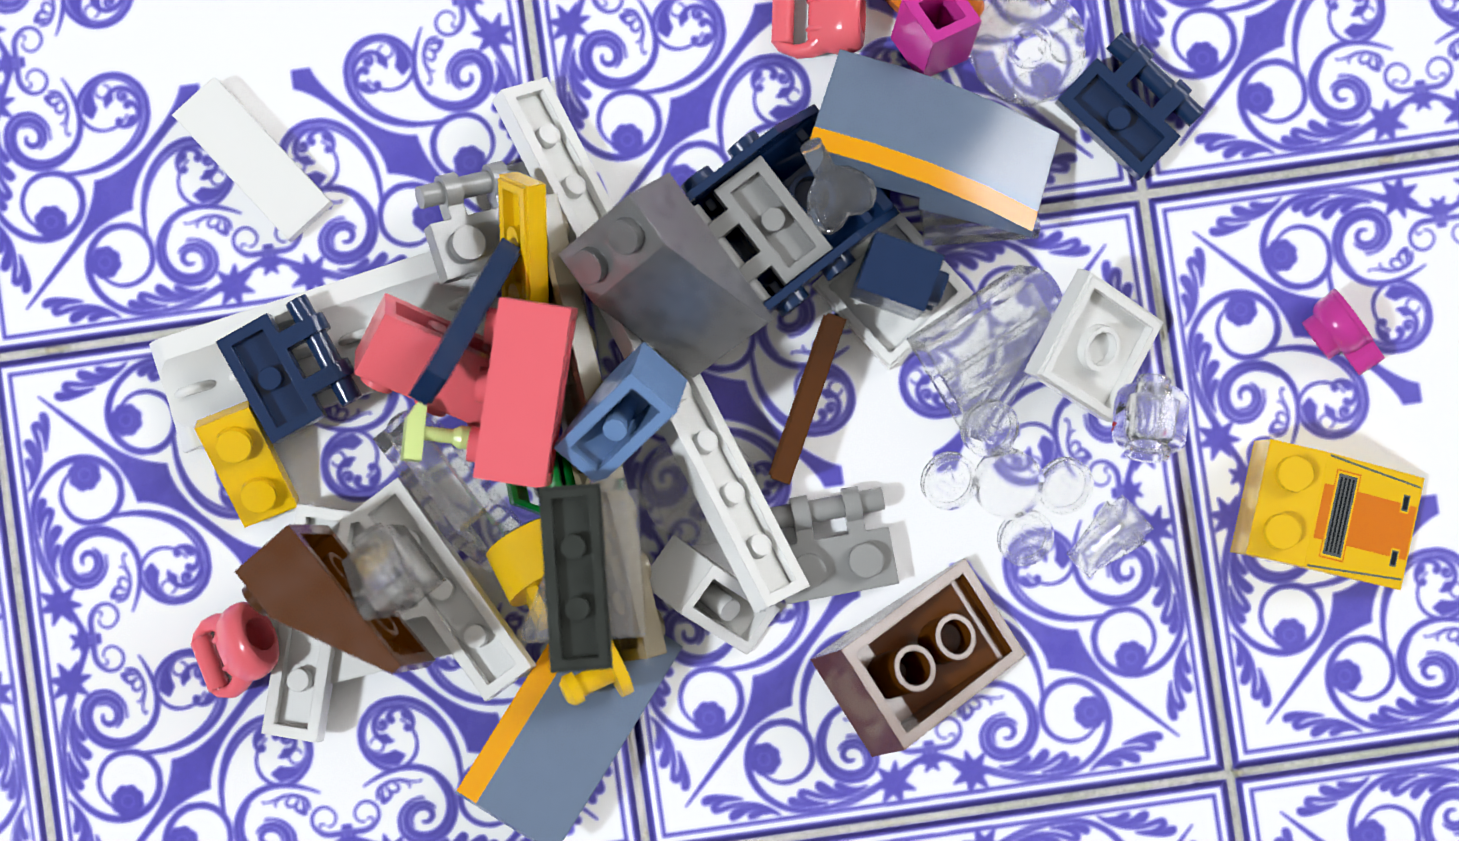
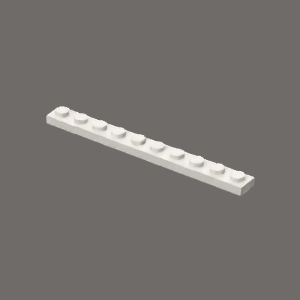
M544 77L502 89L492 99V102L530 176L546 183V195L558 194L561 210L565 213L569 223L568 240L570 245L610 211L614 205L548 78ZM599 308L624 359H626L643 340ZM651 347L688 380L677 413L660 429L754 613L757 614L810 587L701 374L693 378Z

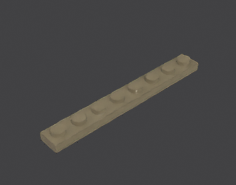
M555 193L546 195L549 303L578 308L561 419L564 433L603 381L595 353L597 348L595 332L588 324L582 299L583 288L558 255L569 245V223L565 213L561 210L558 194ZM571 464L576 485L595 484ZM622 464L601 483L611 634L614 645L624 662L652 658L666 654L667 650L664 641V620L656 608L650 583L651 565L647 555L643 552L636 524L638 519L637 507L634 499L629 494Z

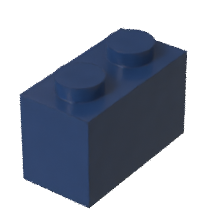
M876 231L868 243L849 297L914 321L925 310L931 312L934 306L938 307L950 275L940 270L945 255Z

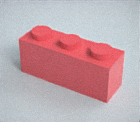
M385 293L355 351L354 374L360 376L362 382L375 391L384 394H391L395 391L413 399L408 394L451 321ZM477 333L474 334L444 387L432 404H427V413L438 417H444L448 414L467 422V425L470 427H480L484 403L475 402V387L480 367L489 368L492 344L484 343V336Z
M499 297L498 308H489L484 326V343L492 344L489 368L480 367L475 387V402L484 403L480 427H471L466 449V461L475 463L473 478L534 488L548 487L552 484L557 453L554 445L559 439L578 308L512 297Z

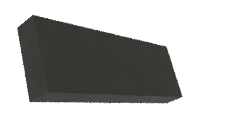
M601 483L538 487L550 673L612 669L613 656Z

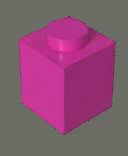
M902 0L890 38L913 71L933 76L969 58L982 20L968 0Z

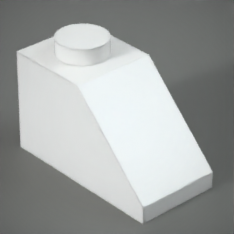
M674 534L651 566L650 583L653 593L678 613L746 655L750 653L780 610L778 606L773 605L755 614L737 577Z

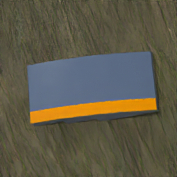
M840 49L808 143V158L864 172L863 184L919 197V209L1031 237L1060 134L1006 106L954 84L896 64Z
M664 635L666 654L648 659L623 662L634 687L633 693L621 697L613 683L585 696L586 701L575 706L567 703L559 687L561 677L570 672L550 673L548 643L536 662L537 666L527 676L455 793L531 841H564L683 646ZM572 671V673H573L574 675H576V674L582 672V671Z

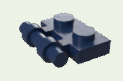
M1121 32L1106 48L1122 64L1118 70L1113 73L1096 58L1057 99L1055 104L1132 177L1139 181L1181 137L1164 120L1174 112L1190 127L1202 115L1205 109L1189 95L1193 90L1181 79L1175 82L1151 60L1155 54L1143 43L1137 47ZM1134 77L1139 79L1160 99L1152 108L1127 86Z
M306 294L296 297L286 304L289 313L296 323L287 329L280 331L273 316L266 313L215 341L272 444H279L328 416L317 397L322 392L332 388L342 407L362 397L352 378L355 374L348 357L341 358L327 333L331 326L323 312L316 313ZM304 343H307L321 370L307 378L291 351Z

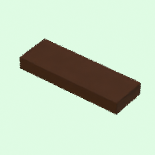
M827 313L821 319L768 473L770 479L787 485L791 483L847 320L843 317Z

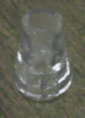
M1122 494L1113 503L1109 500L1105 502L1082 536L1066 554L1088 578H1091L1100 569L1147 543L1144 537L1154 527Z

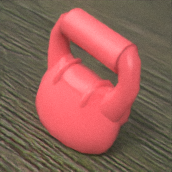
M772 0L771 43L780 53L796 59L814 58L826 53L838 55L840 49L855 53L863 47L866 29V0H806L808 4V27L805 31L808 33V40L800 44H794L795 0Z
M248 602L235 603L225 609L223 613H215L202 620L193 633L190 643L209 693H212L217 698L238 697L249 688L253 681L264 678L274 670L280 656L279 641L273 624L267 615L259 614ZM227 673L232 676L231 682L229 680Z

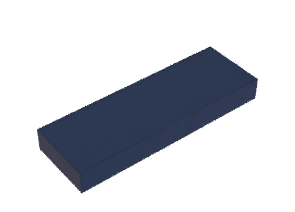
M504 238L501 239L477 276L408 396L425 406L428 403L432 404L450 378L518 260L521 248Z

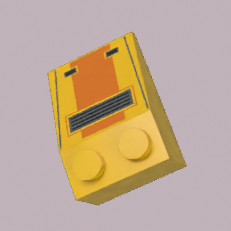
M1273 439L1254 441L1230 552L1401 590L1425 478L1338 454Z

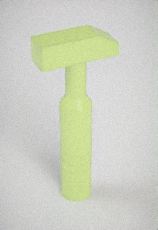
M417 402L404 419L400 461L417 463L422 461L424 441L450 443L457 449L466 450L471 427L460 425L454 429L425 426L427 406Z

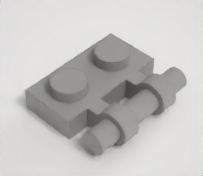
M761 155L714 190L713 196L725 210L719 217L712 221L699 204L694 206L762 303H765L771 297L758 281L762 274L771 269L785 287L833 249ZM737 227L758 252L746 263H744L725 238Z
M503 161L483 165L482 171L464 176H458L455 172L436 176L434 183L415 188L418 206L421 209L439 205L444 220L432 223L424 229L441 285L479 275L500 242L499 174L520 172L530 177L524 162L506 165ZM486 194L491 209L467 215L464 199Z
M858 486L841 488V495L808 500L807 495L789 498L790 504L770 507L780 529L795 528L797 543L790 544L789 546L810 587L785 599V604L899 584L889 527L870 530L865 528L864 513L885 510L881 487L859 491ZM845 517L848 534L815 540L812 523Z

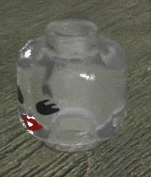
M1154 373L1141 374L1137 376L1136 382L1126 384L1116 391L1111 431L1112 440L1116 445L1124 449V455L1134 461L1146 463L1165 462L1170 459V454L1181 450L1185 446L1190 404L1189 397L1181 389L1172 386V380L1165 375Z

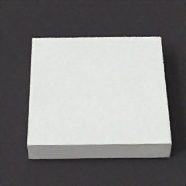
M901 212L878 230L935 251ZM873 234L851 251L852 255L856 258L853 264L831 281H828L822 275L811 287L837 316L847 319L846 326L887 370H890L974 292L943 260L940 270L950 275L938 307L934 306L931 312L925 310L914 321L850 298L849 295L868 243L874 236Z
M1078 268L1024 372L1096 418L1111 423L1116 415L1119 403L1123 401L1164 322L1091 271Z

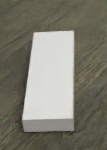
M215 76L172 114L288 241L293 242L333 205L331 200Z

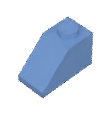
M643 341L604 379L557 440L554 449L595 484L604 482L677 413L688 380Z

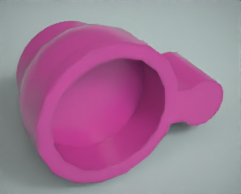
M1335 288L1315 304L1313 315L1302 322L1303 327L1328 360L1342 352L1359 376L1385 359L1363 322Z

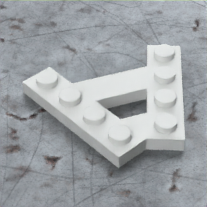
M397 477L354 511L297 504L294 524L329 525L361 567L387 561L418 605L417 607L397 612L434 658L453 655L484 701L492 700L537 666L405 478ZM278 622L277 637L280 656L276 667L270 674L261 734L314 743L322 742L325 738L333 683L384 670Z

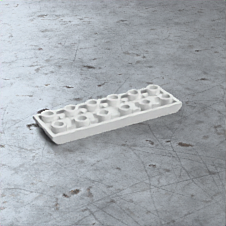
M431 251L151 342L149 344L167 396L183 453L204 448L194 429L197 420L247 401L244 392L215 341L266 313L273 316L280 331L287 329L296 323L289 313L286 304L296 297L306 294L316 313L323 312L331 326L327 333L341 358L348 357L354 368L355 351L385 293L448 321H452L477 276L441 285ZM497 296L490 307L498 308ZM486 315L475 332L484 336ZM307 343L291 350L306 378L321 370ZM354 375L352 377L362 396L376 392L364 384L360 376ZM332 388L317 395L323 408L340 403Z

